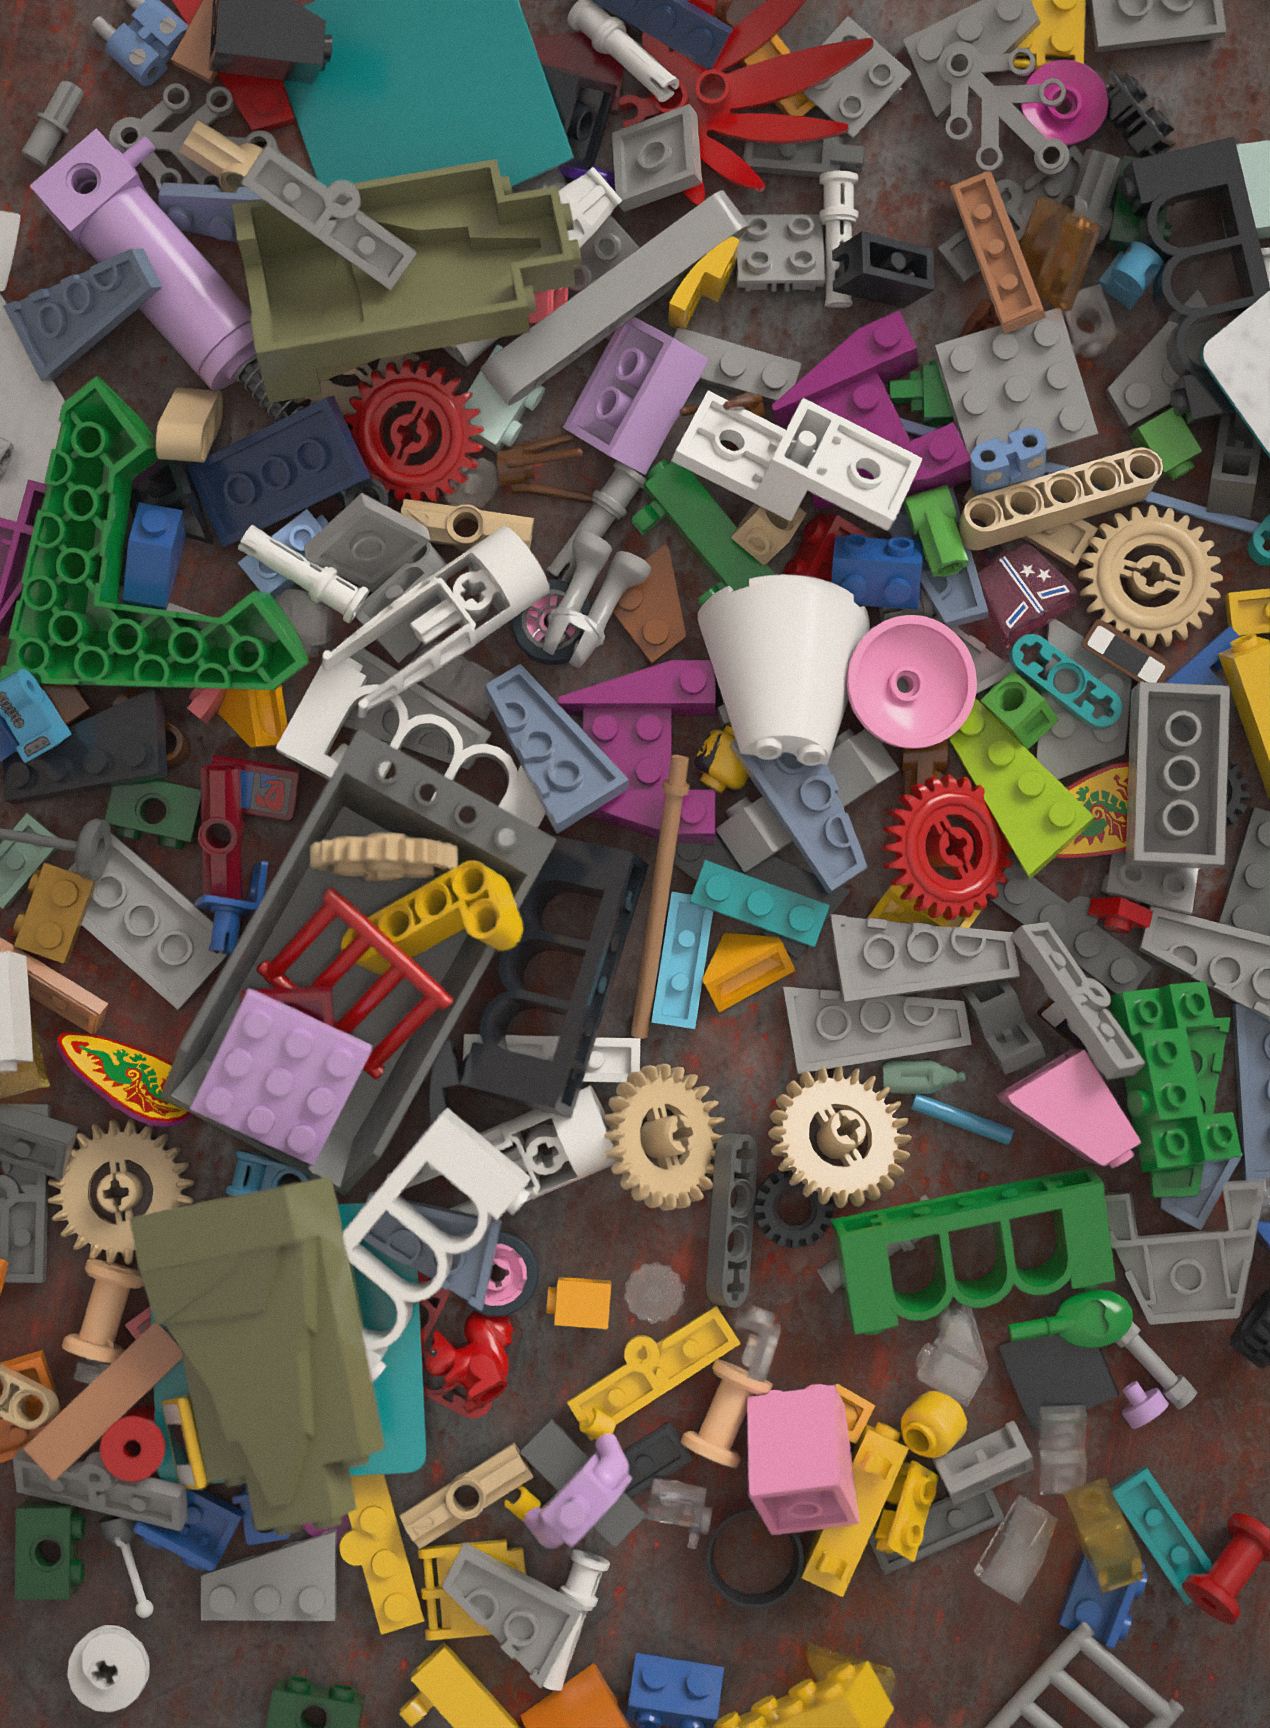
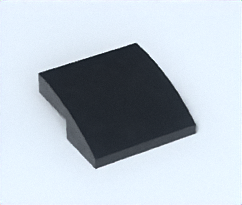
M455 1040L445 1041L434 1061L429 1101L431 1126L447 1108L452 1111L447 1087L460 1084L462 1079Z
M1058 1334L1051 1337L1044 1336L1016 1342L1006 1340L998 1346L1031 1429L1087 1410L1119 1395L1101 1347L1090 1349L1075 1347L1066 1343Z

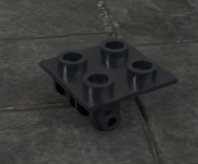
M1110 69L1107 73L1118 86L1114 88L1110 83L1105 86L1108 95L1106 114L1114 121L1133 105L1114 123L1116 128L1124 125L1137 113L1141 115L1122 133L1124 138L1129 137L1147 123L1128 140L1138 153V156L1143 158L1144 156L1149 157L1161 154L1163 150L1159 145L1162 142L1174 146L1176 142L1169 134L1175 128L1160 109L1157 110L1154 106L1149 109L1143 102L1149 95L1133 75L1130 76L1127 72L1120 75Z

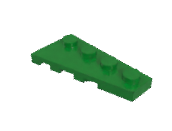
M1231 1017L1214 1018L1215 1025L1200 1030L1187 1031L1204 1115L1214 1113L1215 1095L1219 1073L1222 1069L1223 1051ZM1204 1163L1149 1172L1151 1199L1197 1197L1199 1195Z

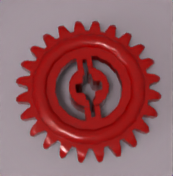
M411 359L403 362L401 372L398 371L394 362H389L385 369L386 378L379 370H373L371 372L373 386L365 381L358 384V389L363 398L357 396L349 398V403L356 410V413L344 415L345 421L353 425V429L350 432L369 471L370 477L381 482L388 494L394 489L395 498L399 503L406 499L408 493H410L412 500L423 502L424 492L432 502H436L440 499L438 487L448 495L453 494L455 487L451 479L459 483L468 481V476L462 471L461 467L473 469L478 466V462L473 460L468 453L479 452L483 449V445L471 440V436L482 433L484 427L470 424V420L480 414L481 410L479 408L466 409L464 406L473 396V393L467 392L457 395L455 392L461 383V378H455L447 384L444 383L447 369L441 367L431 376L429 361H423L416 372ZM401 401H416L417 403L413 411L396 418L391 426V440L396 447L393 454H391L384 442L382 428L385 416L394 405ZM433 411L441 424L442 440L440 448L434 457L426 463L409 464L408 461L412 453H417L433 445L438 437V423L434 416L431 415ZM414 423L418 425L416 432L422 436L416 440L412 438L414 430L409 427V425Z
M950 774L942 776L940 780L936 777H929L925 780V786L923 784L912 785L910 790L914 797L911 795H901L898 797V801L906 810L894 809L888 812L891 817L899 822V825L883 828V832L896 838L895 842L881 847L883 851L896 854V858L884 864L883 867L900 870L899 875L891 880L890 884L893 886L907 884L908 887L900 895V899L912 900L918 897L913 905V910L924 911L928 909L927 915L930 918H939L942 914L945 920H954L958 915L963 918H969L973 914L974 909L979 911L985 910L987 899H997L999 895L995 884L1005 885L1007 883V877L1002 870L1003 868H1012V861L1005 856L1007 852L1013 851L1008 842L1005 841L999 825L983 799L985 789L980 784L971 787V782L967 777H961L956 780ZM946 815L956 816L965 821L972 830L976 842V856L972 865L969 861L974 848L971 836L960 827H951ZM950 867L956 879H946L937 874L933 868Z

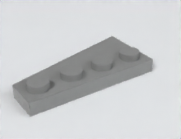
M1152 905L1148 908L1153 911L1150 928H1143L1139 951L1197 982L1206 981L1209 989L1270 1021V936Z
M834 914L829 916L843 1003L1015 979L1020 976L1015 944L1011 937L1013 932L963 927L950 928L923 923L890 922L883 919L851 918Z
M782 987L797 1074L804 1073L805 1071L822 1070L823 1066L829 1069L972 1045L964 1001L891 996L843 1003L841 991Z

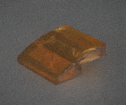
M1037 196L1020 244V249L1039 299L1065 311H1071L1102 226L1048 197Z

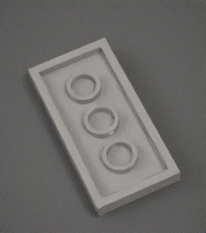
M111 832V849L108 863L103 875L97 881L82 926L177 1010H182L229 955H223L222 951H219L218 954L209 951L214 922ZM74 863L68 871L78 874Z

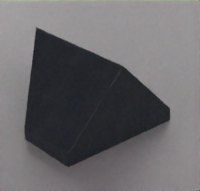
M160 459L132 480L129 505L134 519L139 502L182 510L187 538L215 545L185 461Z

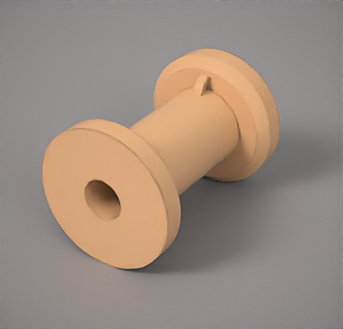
M87 1259L85 1271L89 1276L95 1278V1283L80 1334H69L64 1337L62 1348L85 1358L113 1363L124 1352L122 1347L114 1342L130 1288H141L144 1286L140 1272L136 1269L116 1263L107 1264L106 1261Z
M716 1359L712 1368L714 1374L722 1378L699 1433L695 1431L684 1433L680 1443L708 1459L737 1468L741 1458L739 1453L731 1447L747 1412V1397L754 1396V1394L766 1395L771 1390L773 1384L741 1367Z

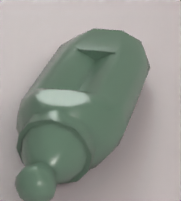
M891 1060L883 1063V1089L889 1087V1093L933 1094L942 1088H948V1086L956 1081L965 1082L967 1079L965 1072L956 1073L953 1069L948 1068V1066H942L933 1060Z

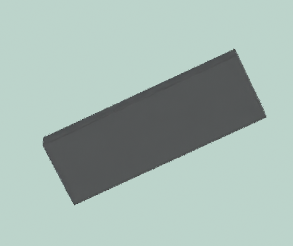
M552 1418L520 1450V1453L557 1491L590 1458ZM623 1491L616 1502L593 1527L615 1548L646 1517V1513Z
M987 1490L955 1506L948 1494L934 1500L930 1506L924 1527L923 1540L918 1547L915 1561L1005 1522V1517L993 1490ZM878 1526L873 1528L869 1542L884 1575L913 1563V1561L904 1558L896 1552L887 1554L877 1550L876 1545L878 1541L874 1539V1536L877 1533Z

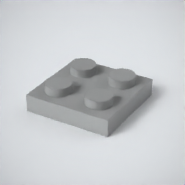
M690 104L612 133L615 193L622 200L618 205L624 212L702 184L697 113Z
M361 493L304 546L307 560L323 568L326 566L329 568L333 567L337 570V575L361 587L364 586L373 592L430 541L427 527Z

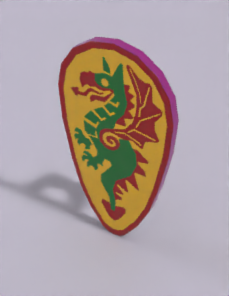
M1129 762L1109 765L1083 777L1066 788L1094 816L1095 822L1055 858H1087L1126 852Z
M65 1032L57 1038L56 1047L66 1064L82 1081L108 1101L113 1108L121 1110L135 1120L153 1126L169 1127L183 1124L194 1116V1114L161 1097L173 1063L155 1054L102 1036Z

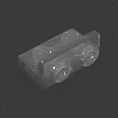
M750 1305L748 1312L738 1310L735 1325L758 1332L759 1334L758 1336L749 1334L741 1358V1364L748 1366V1378L764 1383L781 1334V1324L774 1321L775 1313Z

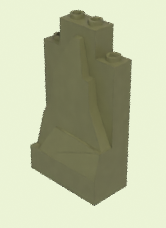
M497 159L353 183L360 194L358 210L416 251V255L391 290L264 199L232 204L237 240L245 268L252 311L250 320L255 351L269 403L322 394L321 382L378 358L530 332L528 314L536 313L534 293L575 286L574 267L582 266L578 240H569L567 232L574 230L570 204H561L558 186L512 194L509 176L500 177Z
M332 1176L129 1218L139 1272L157 1325H166L182 1350L207 1482L225 1479L227 1487L247 1483L256 1531L274 1528L275 1535H284L301 1530V1524L313 1522L314 1530L330 1528L341 1524L340 1516L357 1509L349 1468L370 1463L369 1455L385 1449Z

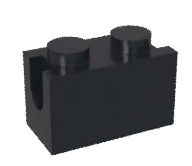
M861 231L832 250V261L839 262V267L835 271L833 292L906 308L935 290L934 250L931 248Z

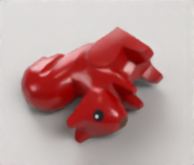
M476 1311L468 1315L464 1322L463 1330L468 1345L459 1349H455L439 1331L433 1332L432 1348L426 1359V1371L430 1376L434 1377L446 1375L443 1379L445 1384L442 1386L444 1392L460 1385L465 1388L467 1399L464 1403V1409L467 1413H471L495 1400L508 1386L506 1379L509 1370V1360L504 1347L512 1343L511 1334L514 1332L508 1316H486Z

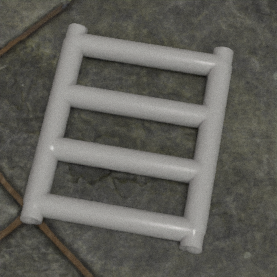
M1082 1622L985 1728H1010L1020 1716H1023L1035 1728H1063L1034 1703L1036 1698L1050 1683L1102 1728H1130L1063 1670L1079 1651L1083 1652L1155 1715L1144 1728H1170L1184 1711V1708L1173 1699L1169 1702L1163 1699L1092 1637L1094 1635L1093 1630L1087 1623Z

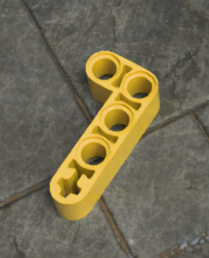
M468 861L368 917L375 926L410 958L417 956L465 928L476 939L501 951L515 946L520 940L523 931L522 921L507 880L478 861ZM497 920L496 925L492 929L494 922ZM352 928L348 929L343 936L342 950L357 935ZM372 947L355 963L375 974H382L391 966Z

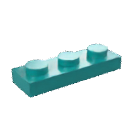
M707 860L704 861L689 902L812 948L816 945L830 906Z
M1142 1466L1109 1489L1108 1492L1179 1597L1186 1605H1189L1193 1601L1182 1588L1183 1581L1188 1575L1207 1574L1213 1564L1148 1468Z

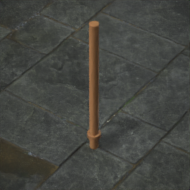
M681 755L671 756L668 780H664L662 783V792L666 794L631 1028V1036L640 1039L647 1038L649 1033L683 796H687L689 792V784L686 783L689 758Z

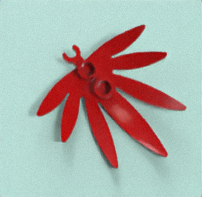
M717 0L688 1L714 16ZM767 0L733 28L715 66L710 70L699 64H694L691 59L674 49L670 53L669 46L642 31L643 49L670 74L679 79V87L674 89L671 85H668L667 87L674 94L664 102H660L652 92V97L645 99L635 95L621 97L619 99L621 110L629 108L638 110L635 118L623 121V126L626 128L690 104L697 113L700 160L716 174L733 184L753 191H764L765 185L755 171L734 152L708 137L707 134L714 132L730 138L756 143L794 144L828 139L847 133L849 126L847 123L793 115L731 114L730 112L767 105L811 89L837 75L863 57L873 48L874 41L872 38H864L812 47L763 60L724 74V71L754 54L778 34L794 17L806 0ZM703 178L702 184L681 191L695 207L706 199Z

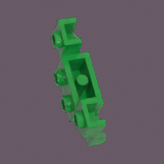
M1206 981L1169 984L1162 988L1125 991L1110 996L1111 1001L1109 1005L1112 1016L1145 1062V1065L1134 1075L1124 1076L1128 1095L1127 1106L1132 1115L1135 1133L1141 1141L1138 1144L1143 1173L1226 1161L1241 1157L1242 1153L1233 1112L1204 1115L1187 1035V1031L1200 1030L1215 1025Z

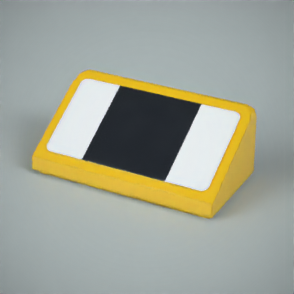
M190 1393L165 1399L162 1401V1408L179 1484L185 1485L186 1489L205 1488L212 1481L207 1482Z

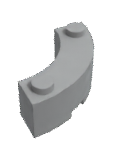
M848 729L837 736L827 764L830 773L834 774L839 788L838 795L843 808L899 771L880 740L867 729L854 735L851 729ZM748 797L742 799L725 811L729 819L716 828L744 872L752 869L793 842L764 797L753 803L750 802Z

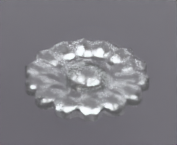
M472 458L477 463V467L473 469L459 467L458 470L468 478V481L459 483L451 478L449 479V485L453 490V494H444L445 499L449 501L448 504L456 507L467 504L476 508L485 507L487 502L495 497V491L500 486L498 471L495 469V465L492 462H487L484 458L478 460Z
M653 1262L651 1265L645 1263L640 1266L639 1270L631 1272V1279L625 1283L627 1292L624 1294V1299L629 1303L628 1309L631 1313H636L639 1320L647 1319L652 1324H655L658 1320L666 1322L669 1320L670 1315L678 1314V1306L684 1303L682 1294L685 1291V1286L680 1282V1274L673 1272L670 1265L662 1266L659 1262Z

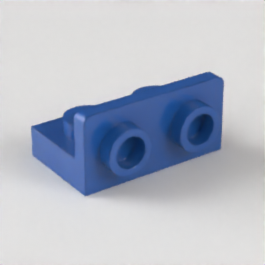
M1087 1538L1059 1613L1058 1624L1075 1630L1082 1622H1085L1093 1630L1094 1635L1092 1637L1101 1641L1104 1646L1114 1649L1118 1639L1123 1641L1129 1631L1132 1616L1128 1614L1133 1598H1139L1144 1591L1147 1582V1573L1144 1572L1145 1564L1134 1555Z

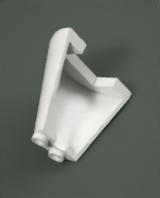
M798 575L756 577L749 579L748 587L733 591V588L728 586L718 591L700 608L698 622L740 753L756 755L761 759L770 760L778 758L782 752L794 754L797 757V761H800L802 764L827 765L849 700L846 682L850 657L858 642L870 630L869 615L865 606L859 607L854 603L853 594L836 584Z

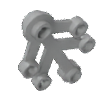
M955 42L943 50L938 62L941 77L951 85V116L946 122V132L949 137L955 141H964L972 133L973 125L967 116L970 87L982 99L981 147L976 154V161L982 170L993 172L1002 165L1003 154L999 148L1000 117L1035 152V164L1043 174L1055 176L1065 171L1070 161V153L1065 143L1059 139H1047L1013 105L1043 103L1048 107H1057L1063 103L1066 97L1064 84L1058 79L1050 78L1037 85L994 86L982 73L1012 71L1017 76H1027L1035 68L1036 62L1033 53L1027 48L1020 47L1013 50L1011 54L980 55L973 45L966 42ZM1021 54H1025L1030 58V64L1024 70L1014 67V59ZM958 56L968 59L967 68L961 72H956L952 69V62ZM1050 85H1057L1061 89L1059 98L1054 101L1047 100L1044 97L1045 89ZM958 119H963L967 122V130L961 135H955L951 130L953 122ZM1055 148L1060 152V158L1056 163L1047 164L1043 160V155L1047 149ZM987 150H994L998 154L996 163L991 166L982 163V155Z
M175 83L169 85L164 90V100L141 119L134 117L123 118L116 122L110 131V144L122 154L145 136L153 143L155 150L171 151L200 185H207L208 182L212 180L218 181L219 178L181 154L179 150L198 120L209 126L217 118L229 115L234 108V100L226 88L214 87L207 94V103L174 131L157 132L156 130L175 113H184L191 106V97L186 87ZM175 93L185 95L183 102L177 105L170 103V98ZM218 96H224L228 101L224 107L217 108L213 106L214 99ZM254 131L246 138L226 137L237 145L244 143L255 144L258 141H263L279 152L275 138L266 131ZM136 132L138 138L134 143L127 144L123 142L124 136L127 133ZM154 152L141 162L144 168L156 180L159 191L164 180L168 177H174L178 180L177 183L184 184L180 173L175 169L166 168Z

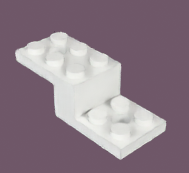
M707 391L672 458V462L789 521L792 520L808 490L887 531L889 530L923 458L804 398L787 430L744 408L725 410L723 404L728 400ZM720 441H731L739 450H728L722 446ZM860 468L869 471L874 476V480L861 477L856 469Z

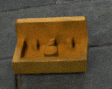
M44 863L42 870L37 869L30 880L28 894L32 895L27 911H21L15 921L13 936H16L17 939L14 946L57 962L68 964L97 881L85 880L79 874Z

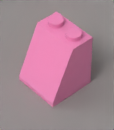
M1083 1049L1068 1050L996 1094L1000 1103L1088 1163L1100 1166L1110 1165L1111 1168L1117 1167L1135 1155L1132 1148L1141 1143L1091 1059Z
M813 1384L803 1390L788 1392L770 1390L766 1395L747 1397L749 1496L771 1535L858 1525L859 1512L846 1412L835 1385Z

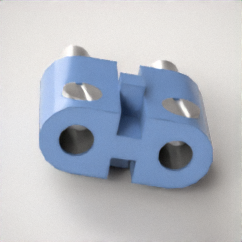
M125 0L135 9L131 14L134 20L129 26L123 23L116 30L100 16L92 22L91 27L107 41L106 53L141 85L149 86L156 82L168 69L166 63L175 53L189 26L160 0Z
M1027 427L1008 433V444L1006 441L1000 443L998 437L978 444L971 454V487L975 494L981 495L1008 487L1009 481L1011 484L1016 482L1018 484L1043 476L1046 469L1047 449L1045 434L1037 428Z

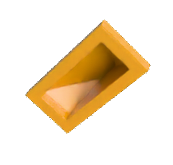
M279 686L276 690L227 689L218 712L251 748L276 747L288 726L282 686Z
M724 932L702 981L720 1013L796 970L779 937Z

